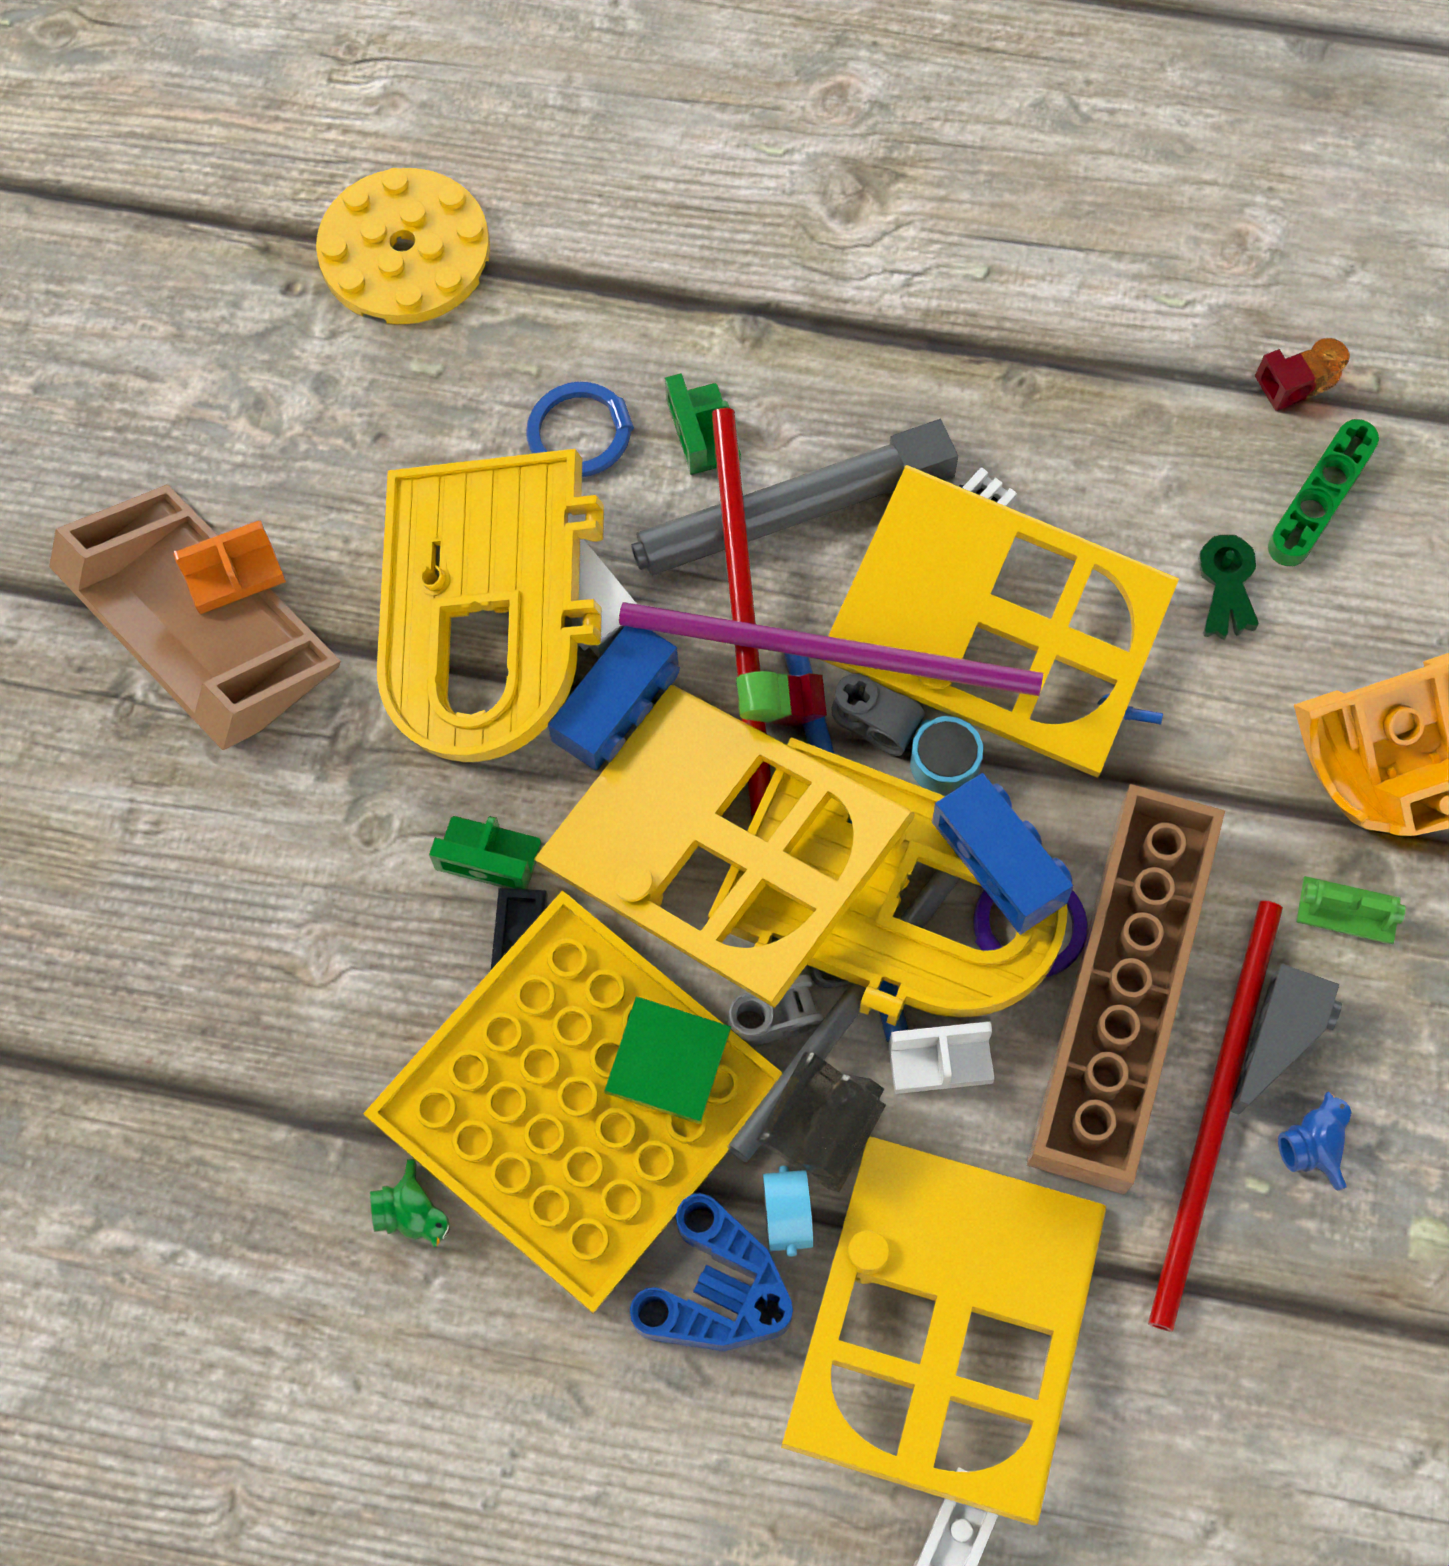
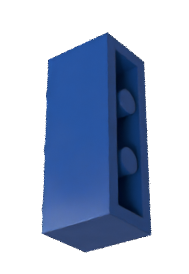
M624 626L548 723L551 741L595 771H598L605 760L611 762L624 745L625 738L623 737L633 724L639 726L652 709L653 703L651 701L660 689L666 691L676 680L680 671L677 647L651 630Z
M981 773L935 803L932 824L1020 935L1068 903L1074 886L1068 868L1060 859H1052L1042 847V840L1036 828L1027 820L1022 822L1013 811L1010 797L1002 786L997 783L993 785L985 774Z

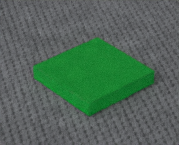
M636 996L604 1093L700 1124L731 1026Z

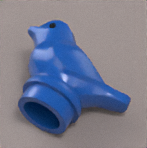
M1326 1092L1320 1107L1307 1113L1303 1117L1301 1125L1290 1126L1288 1131L1282 1132L1278 1136L1280 1155L1284 1164L1291 1172L1299 1170L1308 1172L1317 1167L1326 1174L1333 1188L1337 1191L1347 1188L1340 1165L1345 1143V1128L1350 1122L1352 1112L1350 1106L1344 1100L1334 1097L1330 1092Z

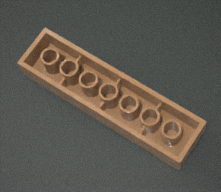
M1129 785L1119 810L1026 1166L1123 1195L1134 1184L1225 810L1140 786Z

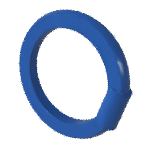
M571 382L552 389L536 403L528 418L526 437L532 454L548 452L542 444L540 430L545 416L554 406L572 398H590L601 402L609 408L616 434L610 446L602 454L582 462V477H588L605 471L618 461L628 446L634 426L623 398L618 397L608 388L596 383Z

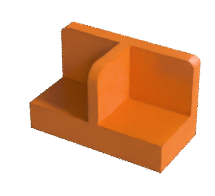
M261 521L252 522L173 553L175 561L184 575L194 605L200 615L286 582L273 546Z

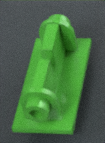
M1304 876L1296 922L1394 944L1397 924H1402L1406 906L1400 904L1401 898Z

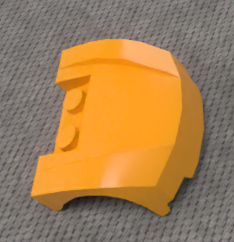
M1449 653L1423 661L1424 667L1348 693L1336 690L1294 704L1302 739L1311 765L1330 798L1354 824L1364 829L1388 832L1398 836H1415L1449 829Z

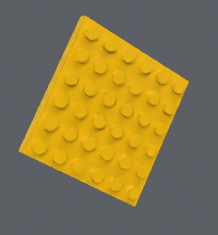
M562 890L363 1114L594 1314L676 1216L678 1206L683 1199L694 1194L729 1152L727 1146L782 1075V1072L730 1030L700 1124L605 1094L604 1090L636 996L709 1020L722 1022Z

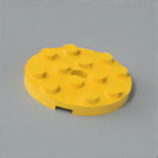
M390 168L358 180L338 195L321 220L317 234L316 250L319 266L328 288L346 308L362 317L363 314L385 319L387 324H413L437 318L453 310L472 294L480 283L479 277L486 261L489 262L490 238L485 215L480 205L461 184L434 171L417 168ZM398 237H401L402 240L408 239L414 242L413 247L407 251L402 252L393 249Z

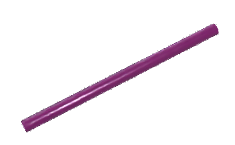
M627 602L622 603L619 613V625L1033 696H1040L1044 674L1036 671Z

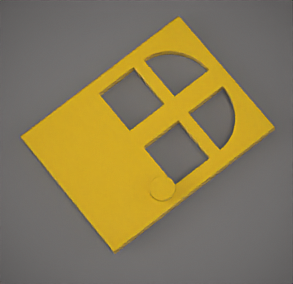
M906 465L828 637L963 659L976 627H979L1037 652L1029 670L1044 673L1041 690L1054 660L1115 686L1108 698L1087 716L1063 724H1045L1030 720L1039 696L1019 693L1011 712L952 687L951 681L828 660L822 661L852 674L865 675L892 691L953 717H958L972 725L1098 778L1179 578ZM1015 537L1075 561L1051 619L991 594ZM1092 569L1107 577L1118 588L1127 604L1132 629L1128 651L1069 627Z
M670 685L534 860L543 869L775 1008L912 822L914 812L677 686ZM763 761L809 785L808 789L768 842L721 817ZM830 798L839 802L846 809L853 825L851 855L838 881L789 855ZM698 846L745 872L701 931L660 907L663 900V892ZM765 885L814 912L798 929L773 943L750 948H739L723 944V941Z
M868 1136L781 1448L1026 1524L1038 1525L1107 1207L1098 1202ZM855 1281L862 1284L877 1283L935 1301L920 1364L839 1340ZM971 1312L1051 1335L1037 1400L956 1376ZM832 1365L913 1389L896 1456L867 1442L845 1420L837 1406L832 1391ZM949 1401L1031 1425L1029 1434L1022 1446L1008 1459L995 1466L969 1472H955L934 1468Z

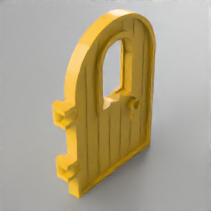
M576 449L388 470L377 656L378 688L382 703L392 722L410 740L433 755L451 761L480 762L505 756L525 746L547 728L548 723L565 703L576 672L578 643L586 645H599L601 643L602 608L595 599L579 600L580 539L592 542L603 540L604 504L597 495L582 496L583 458ZM568 513L572 515L585 514V521L568 523ZM436 546H440L439 567L436 566ZM435 567L439 571V577L435 574ZM481 610H494L495 613L509 612L507 668L509 672L503 695L497 704L487 712L482 710L471 715L460 712L455 713L448 699L451 618L469 616V613ZM565 617H583V626L565 627Z
M792 737L790 738L788 746L914 812L912 822L807 965L865 987L866 990L861 1000L860 1012L869 1015L870 1010L874 1009L888 1015L887 1023L896 1026L905 1004L931 1014L946 1017H976L1003 1010L1031 993L1047 976L1058 956L1066 930L1067 904L1020 935L1016 931L1014 939L1004 947L989 951L971 948L893 917L901 902L900 892L907 887L909 883L907 878L912 874L916 862L981 886L932 824L935 803L945 796ZM776 768L747 831L768 842L808 789L809 785ZM830 798L789 855L838 881L847 866L853 847V825L848 823V819H851L846 809L839 802ZM731 865L708 914V920L745 872ZM765 885L729 934L754 943V947L767 945L772 942L773 936L782 939L794 932L814 912ZM882 980L899 986L896 997L879 990Z

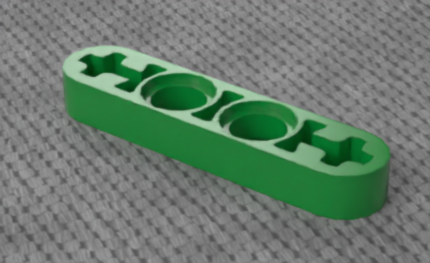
M1352 419L1345 422L1338 430L1273 531L1268 543V552L1278 564L1284 566L1299 565L1307 558L1378 445L1379 434L1371 423L1362 419ZM1355 436L1359 437L1363 441L1350 458L1344 453L1350 441ZM1328 467L1339 468L1344 472L1346 482L1342 484L1330 483L1325 479L1323 470ZM1307 500L1316 501L1324 508L1325 515L1319 518H1311L1303 513L1301 503ZM1297 526L1303 532L1297 544L1291 550L1287 549L1283 545Z

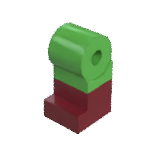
M760 671L742 674L736 678L739 696V716L743 719L796 727L827 716L823 675L808 673L802 676Z

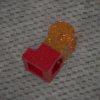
M1334 338L1320 339L1315 342L1311 350H1306L1288 358H1285L1281 350L1278 349L1263 356L1255 378L1275 411H1278L1336 386L1342 376L1343 369H1345L1349 362L1350 353L1343 342Z

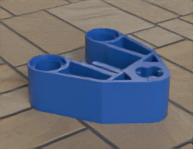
M699 1193L692 1194L683 1199L676 1212L678 1232L682 1239L690 1246L711 1255L713 1260L754 1279V1282L750 1286L707 1264L699 1276L693 1293L738 1314L735 1322L690 1299L686 1301L664 1289L656 1287L645 1288L637 1293L630 1306L631 1321L638 1334L652 1341L717 1351H728L775 1339L783 1335L790 1327L793 1306L769 1250L710 1196ZM696 1209L707 1210L714 1218L713 1225L705 1232L697 1233L691 1231L685 1224L686 1217L690 1212ZM768 1300L779 1304L778 1313L783 1316L778 1323L772 1318L771 1325L760 1322L761 1312L756 1309L760 1303L767 1307ZM657 1301L667 1306L669 1310L668 1318L662 1325L648 1327L641 1322V1310L649 1302Z

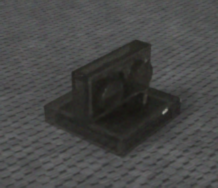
M804 1052L756 1140L798 1169L806 1170L808 1176L827 1189L840 1193L886 1107V1104L879 1100L884 1088L870 1078L843 1074L815 1053Z

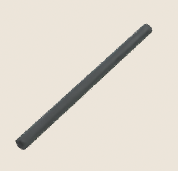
M937 869L901 916L900 920L924 928L961 878ZM854 983L848 986L729 1143L727 1148L737 1158L744 1162L749 1161L858 1016L861 1000L866 990L865 987Z

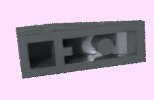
M1281 964L1271 977L1230 1112L1238 1115L1241 1114L1326 1029H1334L1342 1008V1002L1335 1000L1340 984Z

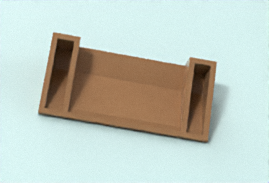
M168 484L56 528L49 567L222 750L259 733L340 666L341 661L270 588L201 615L198 613L184 575L178 567L173 553L218 535Z

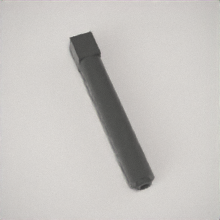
M938 419L892 435L890 445L743 495L748 542L893 492L906 465L944 481L955 478L959 456L942 420ZM721 503L637 532L638 542L631 544V548L639 570L647 568L650 575L653 576L724 551Z

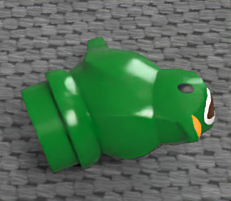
M407 1159L404 1176L394 1188L382 1186V1190L370 1191L374 1232L387 1231V1234L398 1230L408 1239L424 1238L431 1242L433 1247H437L440 1241L449 1233V1219L442 1210L433 1205L427 1194L416 1180V1160Z

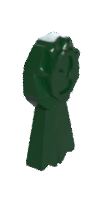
M1237 535L1213 536L1202 547L1198 557L1201 577L1215 586L1203 635L1204 637H1209L1216 634L1220 639L1225 640L1228 635L1230 613L1236 636L1240 635L1244 629L1255 631L1258 627L1259 621L1244 587L1246 581L1256 570V558L1253 547Z

